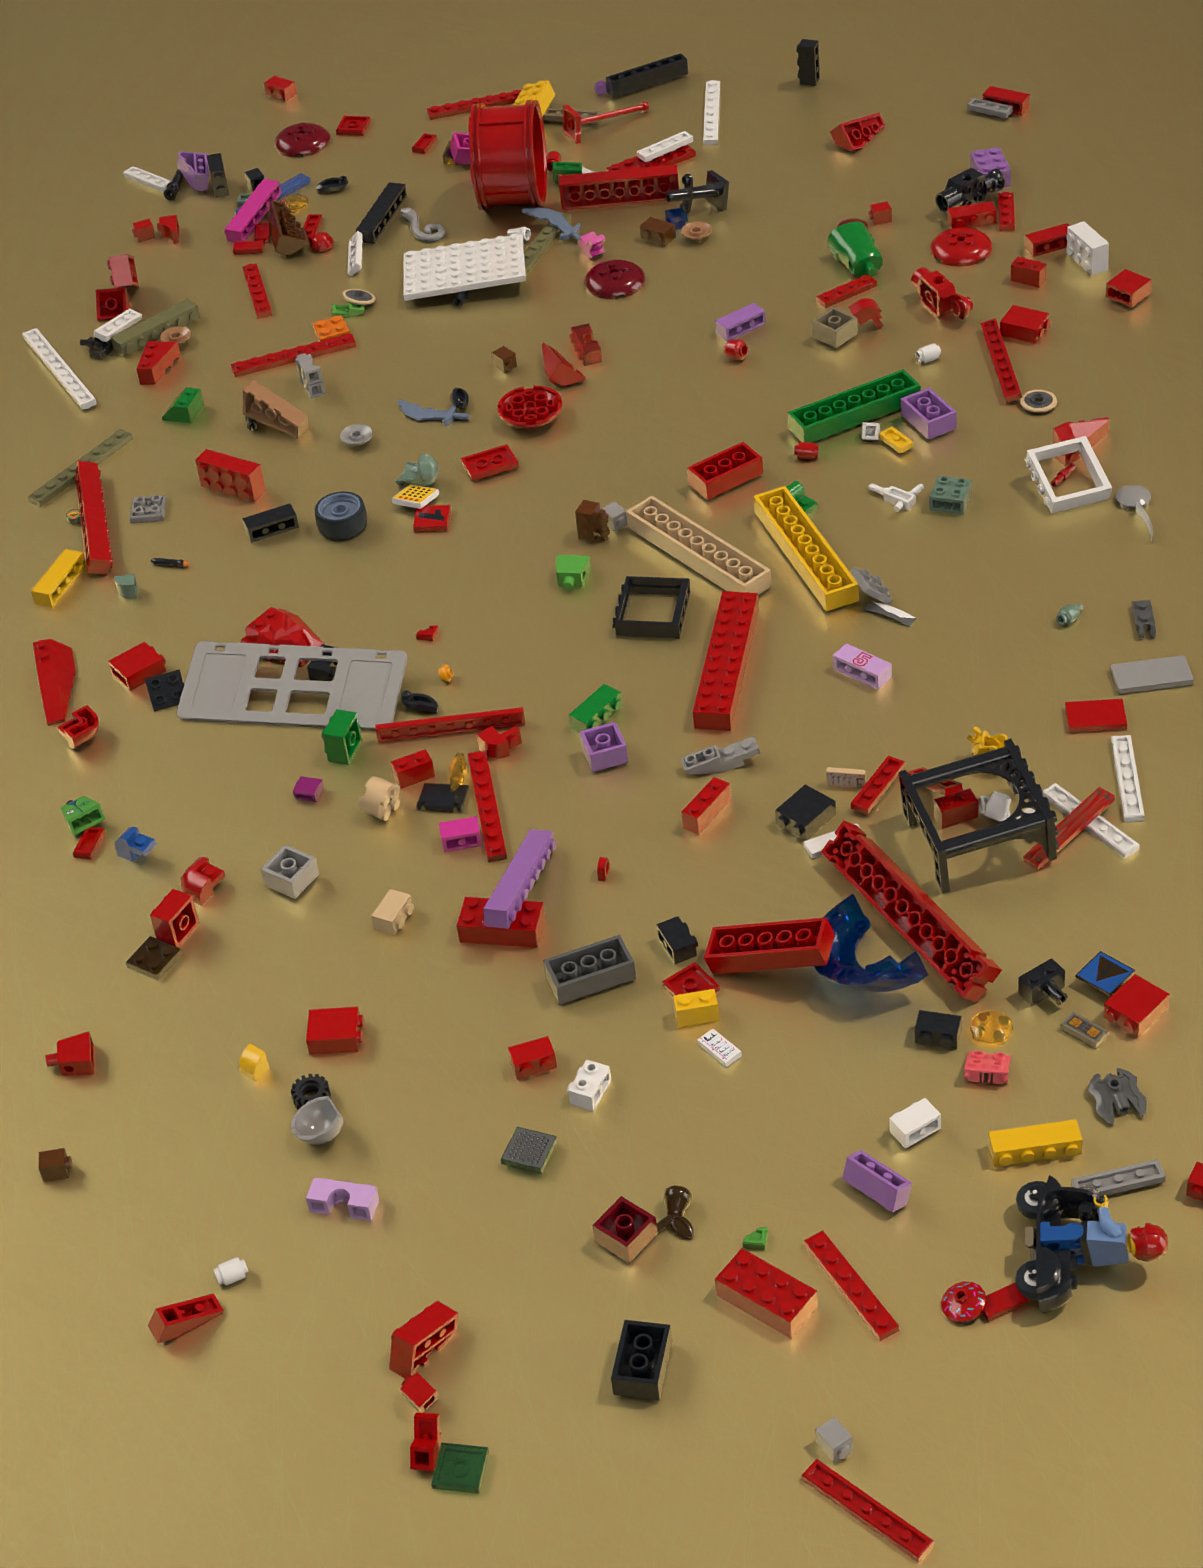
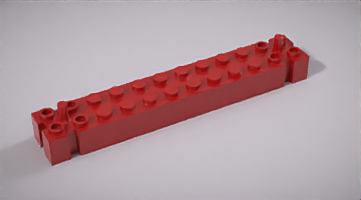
M843 820L835 831L837 837L834 841L829 840L821 853L829 861L836 863L834 866L948 983L955 985L954 989L963 998L978 1003L987 991L985 988L987 982L993 983L1002 969L993 960L986 958L987 954L872 839L866 838V834L857 825Z

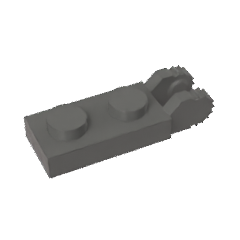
M1132 601L1131 607L1139 638H1144L1145 630H1150L1151 637H1156L1151 601Z

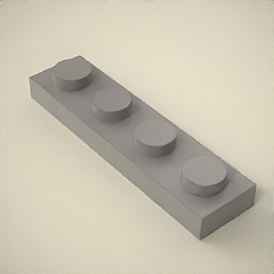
M1158 1159L1074 1178L1071 1180V1185L1073 1188L1092 1191L1097 1196H1107L1165 1182L1166 1175Z

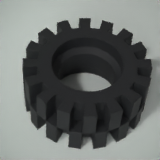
M308 1074L307 1078L303 1075L301 1076L302 1080L296 1079V1084H292L291 1095L297 1110L307 1102L318 1097L329 1096L331 1099L328 1081L323 1076L319 1077V1074H315L314 1077L312 1074ZM310 1091H318V1093L313 1096H304L306 1093Z

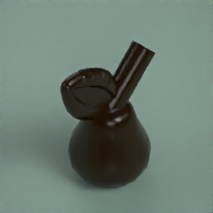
M670 1186L666 1188L663 1194L667 1216L657 1223L658 1233L671 1225L676 1235L684 1239H692L694 1236L693 1227L689 1220L683 1217L691 1204L692 1194L685 1187Z

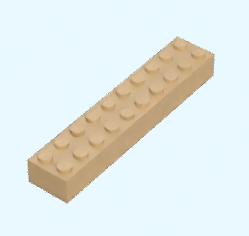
M650 496L626 511L629 529L727 592L758 593L759 595L772 586L771 570L657 498Z

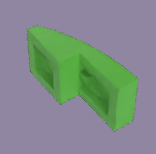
M350 302L347 303V306L332 304L331 307L332 317L340 315L343 318L353 317L365 311L364 305Z

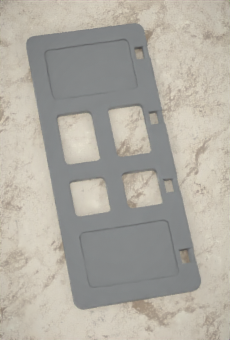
M201 641L196 644L178 705L177 715L181 720L326 728L330 717L333 716L336 709L357 712L361 730H375L376 724L393 723L408 657L406 652L399 650L381 651L377 649L324 648L295 645L276 646L270 644ZM217 647H225V650H224V651H216V648H217ZM270 650H279L278 654L269 653ZM323 652L332 653V656H323ZM377 655H387L386 659L377 658ZM262 658L285 659L281 678H255L259 660ZM302 660L338 662L333 681L295 680L299 662ZM252 691L277 692L273 710H246L250 693ZM292 693L330 695L324 714L288 713L286 711Z

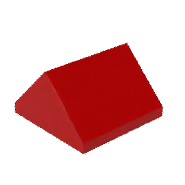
M126 288L95 290L97 320L114 319L130 309L131 306Z

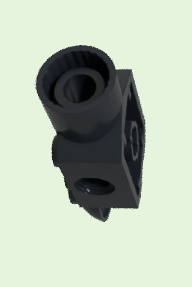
M970 168L948 180L945 190L935 196L936 206L942 213H947V208L981 203L984 201L987 193L1001 191L1005 186V179L999 169L991 170L985 177L984 174Z

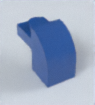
M129 827L115 841L117 856L132 862L139 855L145 857L156 845L155 839L140 834L137 827Z

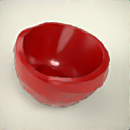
M326 232L314 234L310 242L311 249L317 252L328 251L334 246V240Z

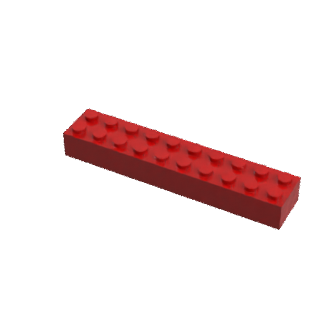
M722 591L693 708L694 729L731 731L759 612L758 593Z

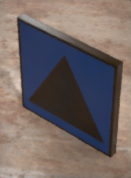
M1100 951L1075 977L1102 993L1111 996L1135 973V970Z

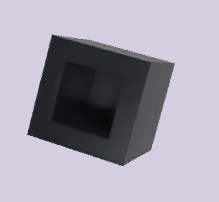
M258 168L245 172L247 185L254 192L258 184L264 179V175Z

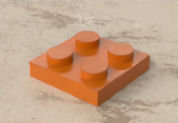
M342 315L312 323L313 330L319 341L350 334V330Z

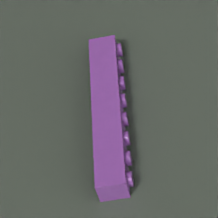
M529 830L483 908L485 926L508 929L512 921H515L517 912L521 910L524 900H527L529 891L533 889L534 882L538 880L541 870H544L546 861L550 859L551 852L556 848V839H553V831Z

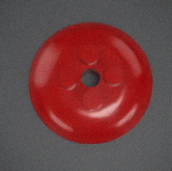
M956 227L938 234L931 242L930 253L934 259L938 258L941 260V263L946 265L970 266L978 264V261L981 259L986 260L991 255L992 242L982 231L969 227Z
M533 385V388L524 389V387H519L511 390L499 400L497 406L498 415L506 424L520 429H534L552 422L560 414L563 404L561 396L555 390L545 386Z

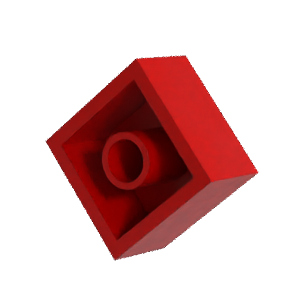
M172 889L150 914L156 939L178 948L199 924L192 896Z

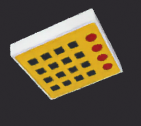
M410 484L392 498V502L397 505L422 509L439 495V490Z

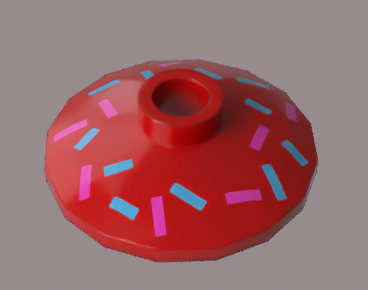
M963 1281L956 1283L944 1293L941 1301L942 1311L948 1319L954 1322L964 1323L972 1321L985 1309L987 1302L986 1293L980 1285L974 1282Z

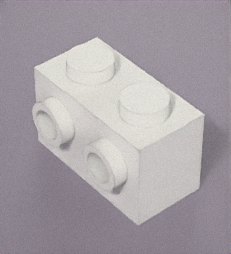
M586 1060L584 1065L579 1067L575 1080L568 1086L567 1094L569 1095L570 1104L594 1111L611 1082L610 1066Z
M926 1098L914 1102L910 1107L895 1113L889 1118L890 1133L905 1149L941 1129V1114Z

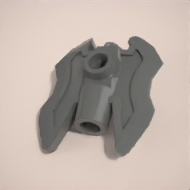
M1117 1068L1118 1076L1109 1073L1103 1080H1101L1100 1074H1095L1088 1087V1091L1095 1097L1097 1102L1096 1111L1111 1125L1114 1124L1113 1106L1118 1114L1129 1112V1104L1140 1117L1146 1114V1096L1137 1087V1077L1121 1068Z

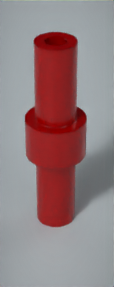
M1071 463L1065 469L1060 470L1051 481V485L1056 487L1061 481H1065L1070 476V473L1076 469L1075 464Z

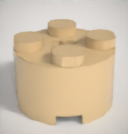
M373 776L364 786L367 790L364 797L360 796L359 808L371 816L386 821L389 818L390 812L392 810L396 811L400 805V800H398L400 786Z

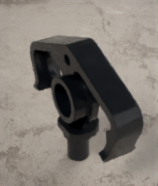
M93 337L88 338V340L80 339L81 346H88L89 348L94 346L97 349H102L100 352L90 349L89 354L91 358L103 359L114 349L111 339L107 342L101 341L96 337L94 341Z

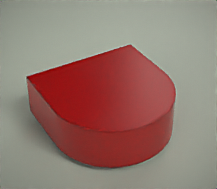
M600 857L597 866L598 881H605L610 870V862L607 857Z

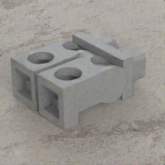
M311 354L297 355L295 360L301 385L304 384L310 399L325 395L319 365L314 367Z

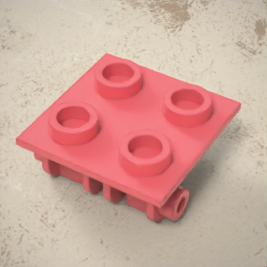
M979 1050L968 1052L964 1068V1079H968L969 1082H980V1072H982V1083H984L985 1073H988V1083H991V1073H993L994 1084L1008 1083L1011 1055L1001 1052L988 1054Z

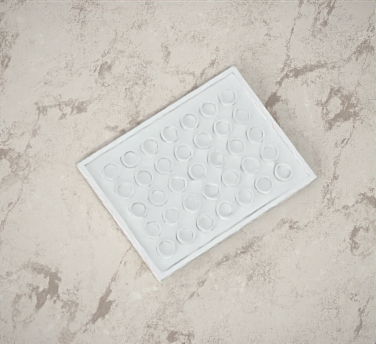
M512 234L506 237L498 236L493 239L485 238L481 241H468L463 244L454 243L451 246H438L433 249L424 248L420 251L404 253L405 301L526 281L522 234Z

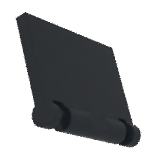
M424 783L417 802V809H422V804H425V810L454 811L455 806H458V811L462 812L469 785Z

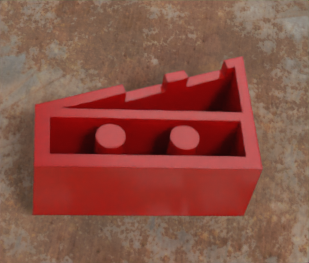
M150 341L146 343L136 368L140 385L156 384L166 374L165 370L168 367L171 368L176 359H180L181 355L177 341Z
M437 1300L432 1305L427 1306L421 1313L412 1317L403 1326L395 1329L391 1335L389 1369L404 1379L409 1375L413 1376V1372L420 1365L425 1366L429 1362L427 1357L434 1349L439 1351L457 1331L459 1313Z

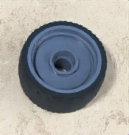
M339 491L330 493L322 497L315 506L317 527L325 538L346 540L359 535L367 525L364 502L359 495L353 492Z

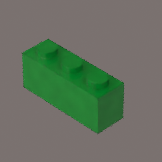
M603 684L568 715L570 729L579 733V731L603 724L623 706L621 692Z

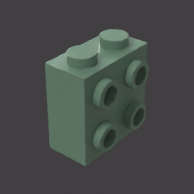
M937 476L929 496V510L964 515L972 494V480Z

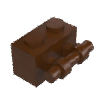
M583 500L575 511L578 539L595 542L600 534L602 540L607 541L610 530L607 527L608 515H606V511L600 510L598 502Z

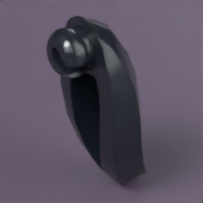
M341 176L340 178L335 177L323 180L316 187L317 193L343 189L348 184L347 177Z
M455 387L450 395V401L456 408L464 409L469 403L468 393L462 388Z
M408 690L401 693V702L408 708L434 713L439 712L438 703L432 697L419 693L411 694Z

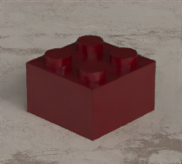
M622 1196L592 1225L595 1242L628 1263L658 1234L656 1217Z

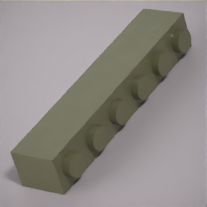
M187 298L112 336L111 341L114 350L125 357L145 347L147 342L159 340L160 335L166 329L176 326L184 327L200 319L198 305Z

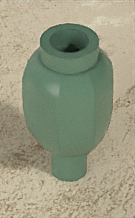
M1070 604L1061 608L1056 617L1057 622L1060 625H1069L1074 622L1083 609L1082 604Z

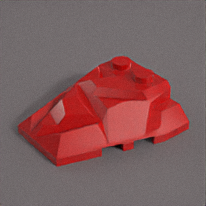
M274 607L267 609L246 626V636L240 641V643L276 646L320 647L321 644L325 645L299 616L287 610ZM270 650L269 653L278 654L279 650ZM277 659L281 660V664H285V659ZM300 661L298 667H303L309 661Z

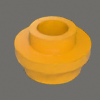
M445 664L439 668L438 672L441 681L448 683L453 678V670Z

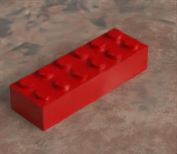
M827 917L713 927L704 960L712 974L825 966L828 963L835 933Z

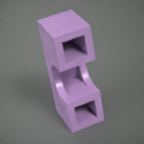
M314 1177L306 1196L309 1212L328 1215L331 1214L335 1205L346 1202L348 1203L351 1218L372 1221L379 1203V1196L376 1186Z

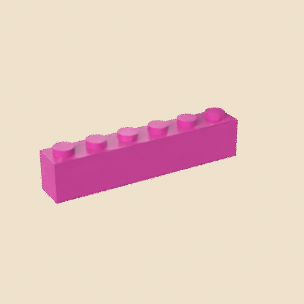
M263 179L258 184L251 196L225 227L224 232L227 241L234 243L246 241L255 229V224H259L270 209V200L276 201L280 196L281 188L279 181Z

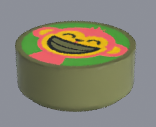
M72 509L66 513L68 523L77 524L81 522L79 509Z

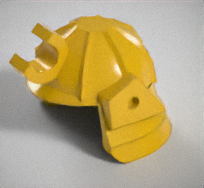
M976 726L972 730L976 736L969 734L967 737L969 741L973 742L971 747L973 756L1004 747V740L1008 739L1005 734L989 736L986 730L981 734L980 729Z

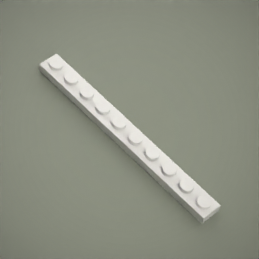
M37 328L22 333L25 341L82 410L97 404L93 395Z

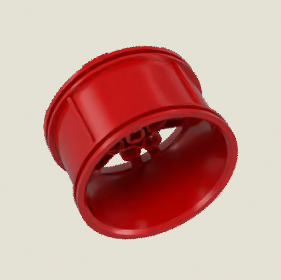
M527 100L525 105L486 107L484 103L480 105L473 104L469 117L468 131L471 181L478 209L491 210L493 206L532 204L533 207L538 205L543 207L547 196V153L543 117L538 100H533L532 102Z

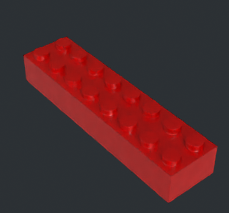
M677 164L559 176L562 211L667 201L666 194L669 191L679 190Z

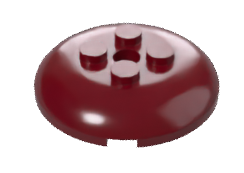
M298 123L283 129L276 136L274 145L276 151L284 156L296 157V155L304 154L305 157L325 149L330 143V134L321 125Z
M609 260L591 268L585 276L584 285L587 292L595 297L616 299V296L625 295V297H628L638 292L644 286L646 278L642 268L633 262Z

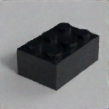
M624 1320L611 1376L613 1395L660 1400L672 1345L670 1325Z

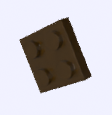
M150 936L126 961V965L129 969L159 981L183 953L180 948Z

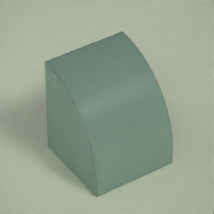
M134 574L114 576L117 592L121 597L127 599L137 598L138 586Z

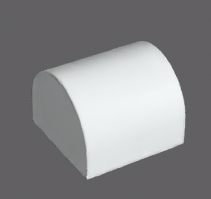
M863 422L861 439L879 440L880 423Z

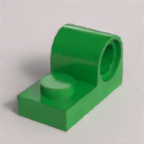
M553 162V181L558 185L560 176L558 174L582 173V163Z
M794 481L786 486L806 515L818 508L817 502L805 496L804 487L799 481Z

